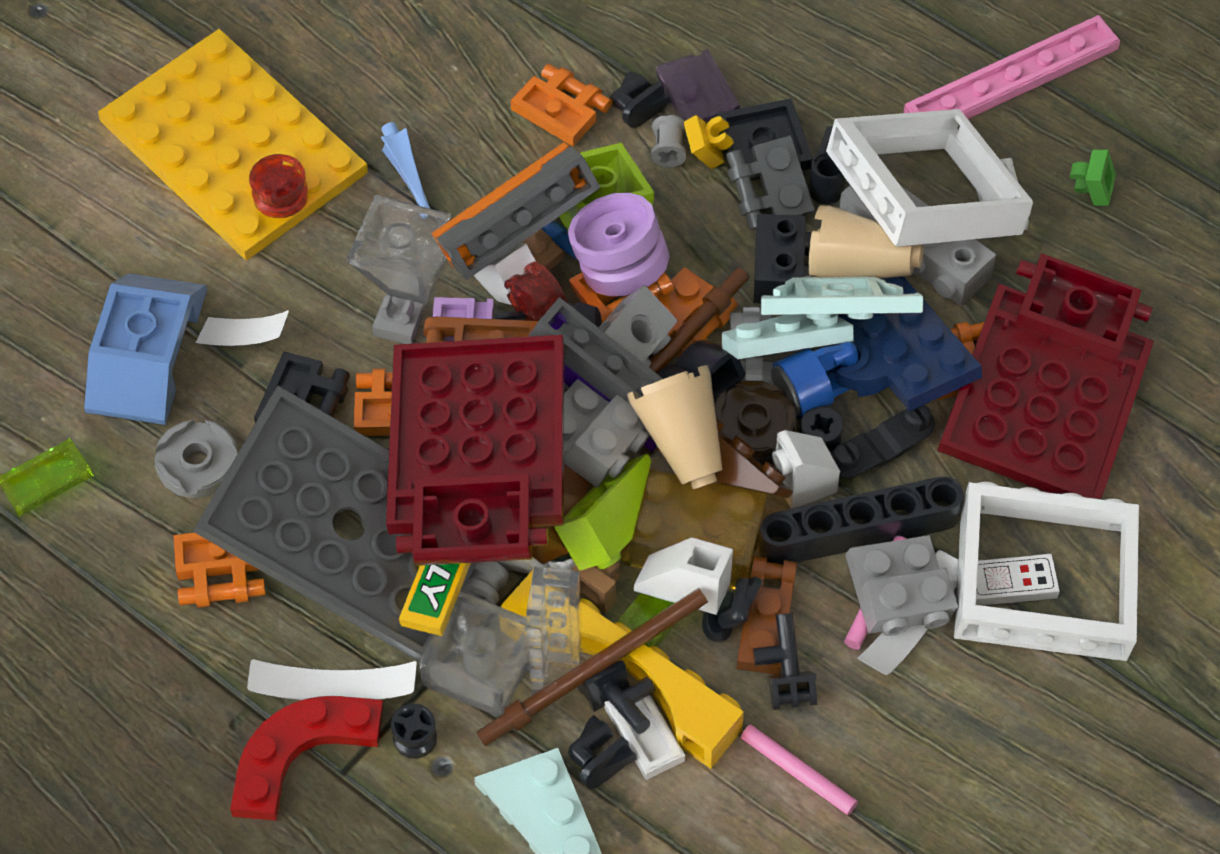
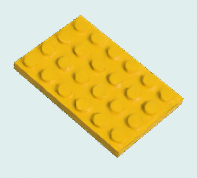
M220 29L98 111L100 122L246 261L368 173L367 163Z

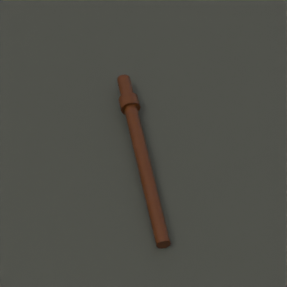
M738 267L719 287L714 286L702 298L703 304L674 333L668 344L652 356L649 366L652 371L658 373L666 367L714 315L720 316L730 306L732 296L749 280L747 272Z
M697 588L523 702H520L518 699L504 708L505 713L476 731L481 742L486 747L510 730L515 728L519 731L533 722L532 716L585 683V680L605 670L707 604L706 597L700 588Z

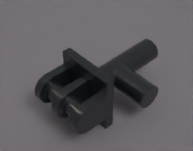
M793 612L775 614L779 645L753 648L752 650L755 666L781 663L782 674L767 676L772 709L779 710L780 705L791 704V708H796L800 702H809L810 706L817 705L816 674L812 671L800 672ZM806 682L807 688L797 690V683ZM788 684L789 691L778 692V685Z
M622 659L578 686V689L589 701L593 712L605 706L606 701H610L637 734L644 733L650 727V721L635 704L656 692L655 686L648 677L629 686L626 665Z

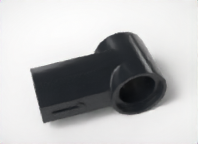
M827 126L819 151L812 160L808 189L810 197L822 204H831L840 200L846 180L826 152L833 126Z

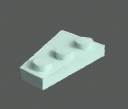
M785 314L757 323L740 324L736 326V329L722 332V349L737 359L854 341L853 325L840 318L838 314H831V318L826 320L809 319L806 317V314Z
M558 748L474 777L476 787L484 796L487 795L499 808L500 814L510 825L513 824L528 841L529 847L535 854H602Z

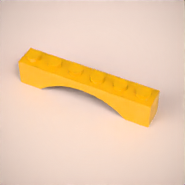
M535 569L528 574L501 605L503 626L536 649H565L584 652L594 656L631 632L626 625L620 622L613 623L602 616L599 609L589 600L584 598L579 600L568 593L564 585L555 577L550 575L545 577ZM643 644L623 657L622 660L630 675L638 681L648 677L654 684L656 692L651 695L660 705L681 749L712 769L743 730L744 711L741 710L740 705L729 695L724 693L719 695L708 688L703 679L689 669L683 671L670 662L666 653L656 646L651 645L648 647Z

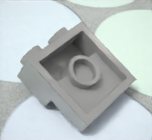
M577 379L564 393V464L598 488L608 475L615 479L621 473L630 459L626 456L628 451L631 450L637 454L650 434L645 430V426L630 403L618 394L609 403Z
M930 535L849 548L845 554L868 634L884 632L886 636H893L907 631L910 627L924 625L926 629L938 628L949 623L950 618L959 608L947 568H939Z

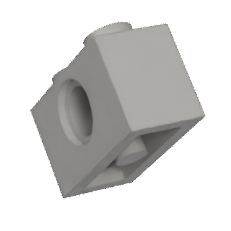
M643 285L624 298L600 325L599 329L649 367L651 361L648 359L651 353L653 355L658 353L668 344L671 337L667 333L678 320Z

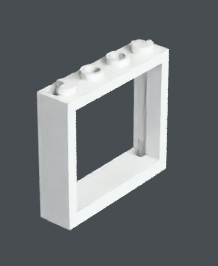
M960 109L835 118L826 152L896 247L1023 234L1028 217L1031 214L1033 200ZM945 149L985 201L916 207L877 154Z
M969 482L961 507L956 594L959 608L955 613L954 638L1127 661L1137 642L1139 505L1125 503L1119 499L1100 500L1085 498L1076 493L1055 494L1041 492L1032 487L1017 489L998 486L992 482ZM980 513L1120 531L1119 624L976 605Z

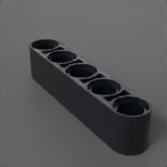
M936 477L774 512L767 515L760 525L759 554L761 557H767V562L784 564V560L799 563L844 553L849 548L891 542L896 536L908 539L953 528L958 523L964 496L963 488L953 478ZM943 501L948 503L949 506H941L935 502ZM903 510L907 511L909 514L900 515L895 513L894 511ZM863 519L869 523L859 524L854 522L853 520ZM823 528L827 530V532L817 533L814 532L812 529ZM782 537L785 538L786 541L776 542L771 540L770 538Z

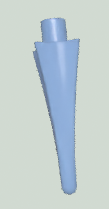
M387 123L381 128L384 136H381V139L385 143L382 151L408 186L422 213L428 215L431 209L418 175L407 128L399 132L396 123Z

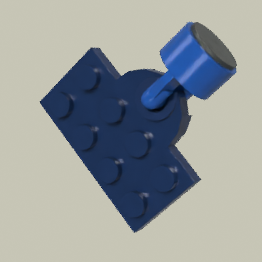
M904 276L882 279L886 283L903 287V294L918 293ZM924 299L922 313H873V317L869 319H852L848 317V314H838L840 318L853 325L854 341L828 345L814 352L809 348L802 349L774 362L771 369L774 385L785 392L784 396L789 399L790 403L792 401L795 407L796 418L802 419L804 414L814 407L832 405L834 397L848 390L857 391L858 397L874 395L887 387H890L910 412L982 378L981 365Z

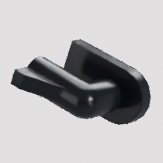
M631 71L626 74L620 88L614 91L610 97L613 101L612 105L623 112L624 123L632 128L641 126L671 102L670 96L664 93L661 83L657 81L649 87L644 76L641 74L636 75Z
M756 576L750 579H738L734 593L727 590L716 615L704 611L702 628L709 640L713 642L724 641L730 637L734 627L742 625L747 621L751 603L761 587V579Z
M595 715L589 718L580 738L574 741L568 749L571 759L583 769L580 775L581 782L590 789L602 785L626 765L637 760L636 754L630 749L628 741L623 736L599 755L594 753L596 749L613 737V733L608 725L600 721Z

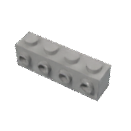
M851 185L841 193L839 209L877 221ZM902 187L916 207L929 206ZM976 239L923 244L921 268L914 267L912 273L916 276L919 275L934 286L935 290L942 297L950 298L962 306L992 278L996 254Z

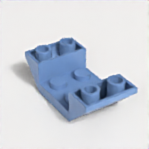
M129 273L111 283L89 349L84 405L86 413L166 425L176 393L172 375L173 367L187 322L197 323L207 292L206 285Z

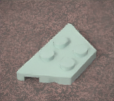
M877 277L791 278L785 282V285L773 289V296L763 295L761 297V315L806 314L807 318L813 320L830 319L831 314H848V317L852 319H869L873 317V313L923 312V296L921 294H903V287L886 283L885 280Z

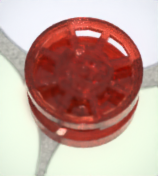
M273 154L260 159L252 167L249 182L252 189L253 202L262 214L272 218H286L298 213L305 206L309 195L306 174L303 165L296 158L285 154ZM283 162L291 163L294 166L283 165Z
M530 262L525 266L524 273L521 275L514 274L504 282V288L508 289L510 287L511 290L507 294L508 300L517 313L522 311L527 315L525 321H539L559 297L567 303L564 291L556 278L540 263Z

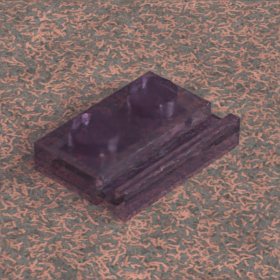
M708 49L703 50L702 55L693 57L691 54L657 66L656 76L659 82L663 85L666 94L670 96L671 103L678 116L685 121L697 115L708 123L712 118L716 117V113L740 109L737 99Z

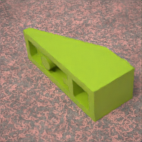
M648 454L630 459L615 479L608 475L598 488L594 486L564 516V525L554 526L579 571L597 566L599 569H605L615 564L621 558L620 551L632 540L651 465V459Z

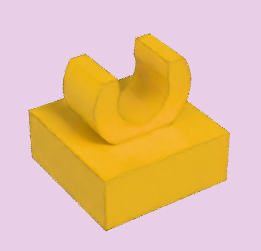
M697 115L684 121L691 153L711 169L725 163L722 150L728 149L734 141L725 132L720 135L719 133L727 129L729 123L721 116L712 118L708 123Z

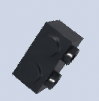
M757 214L753 303H761L763 295L773 296V289L785 285V282L791 278L812 277L809 276V265H804V256H809L812 232H805L806 216Z

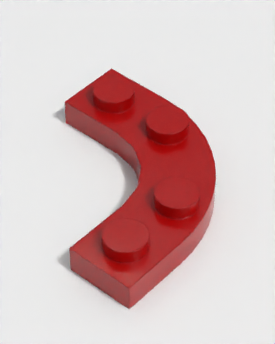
M319 696L292 703L270 716L250 737L241 755L230 808L232 817L277 821L285 775L289 765L303 751L316 745L334 743L378 747L384 712L383 700L345 696Z

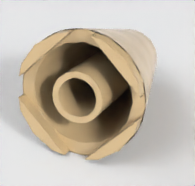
M820 205L818 207L815 219L822 220L821 228L817 231H812L809 276L877 277L884 279L912 275L914 267L921 268L923 244L896 247L877 221L830 205Z
M708 365L698 367L700 373L698 377H694L693 372L688 374L685 371L641 388L643 396L640 398L637 392L632 391L627 394L629 403L681 484L690 482L693 490L716 482L715 473L723 470L711 374Z

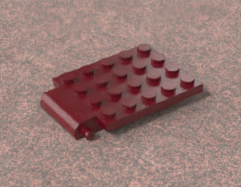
M1041 253L1037 264L1021 259L1017 268V275L1030 279L1026 293L998 284L972 354L981 365L982 378L959 389L937 451L1047 493H1076L1085 498L1101 500L1154 340L1129 332L1128 330L1132 318L1148 322L1153 307L1138 302L1141 289Z
M563 334L394 345L386 526L389 535L413 534L396 536L397 553H412L416 566L531 560L533 546L549 544L548 528L533 527L564 525L565 347Z

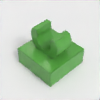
M1092 150L1089 164L1085 162H1075L1072 164L1070 179H1076L1075 192L1090 194L1094 206H1109L1116 172L1108 150Z

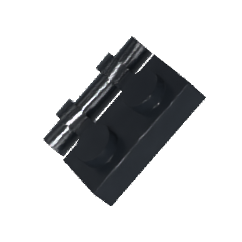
M283 351L254 416L255 423L277 386L307 403H310L313 394L323 396L318 409L334 418L333 415L338 404L344 402L348 393L346 385L350 378V373L344 369L337 368L332 378L321 376L324 371L322 361Z

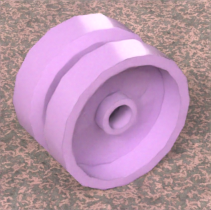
M613 193L600 197L581 208L572 219L568 230L570 244L576 258L579 260L587 285L596 293L606 296H626L632 294L643 285L648 287L656 282L667 269L670 258L668 247L660 230L653 206L643 196L632 193Z

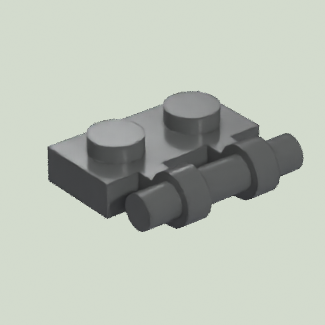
M791 135L753 146L751 148L755 161L753 163L745 164L741 150L726 154L731 168L727 172L731 183L735 182L741 200V203L738 204L741 216H746L750 230L756 229L757 214H761L762 211L769 209L771 214L805 216L814 212ZM760 177L765 196L756 198L750 178Z

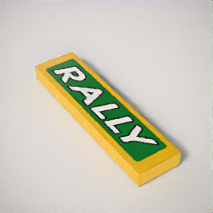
M471 563L420 566L399 617L401 626L443 636Z

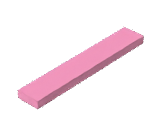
M1097 15L904 105V113L960 109L966 118L969 119L1118 50L1120 39L1101 16Z

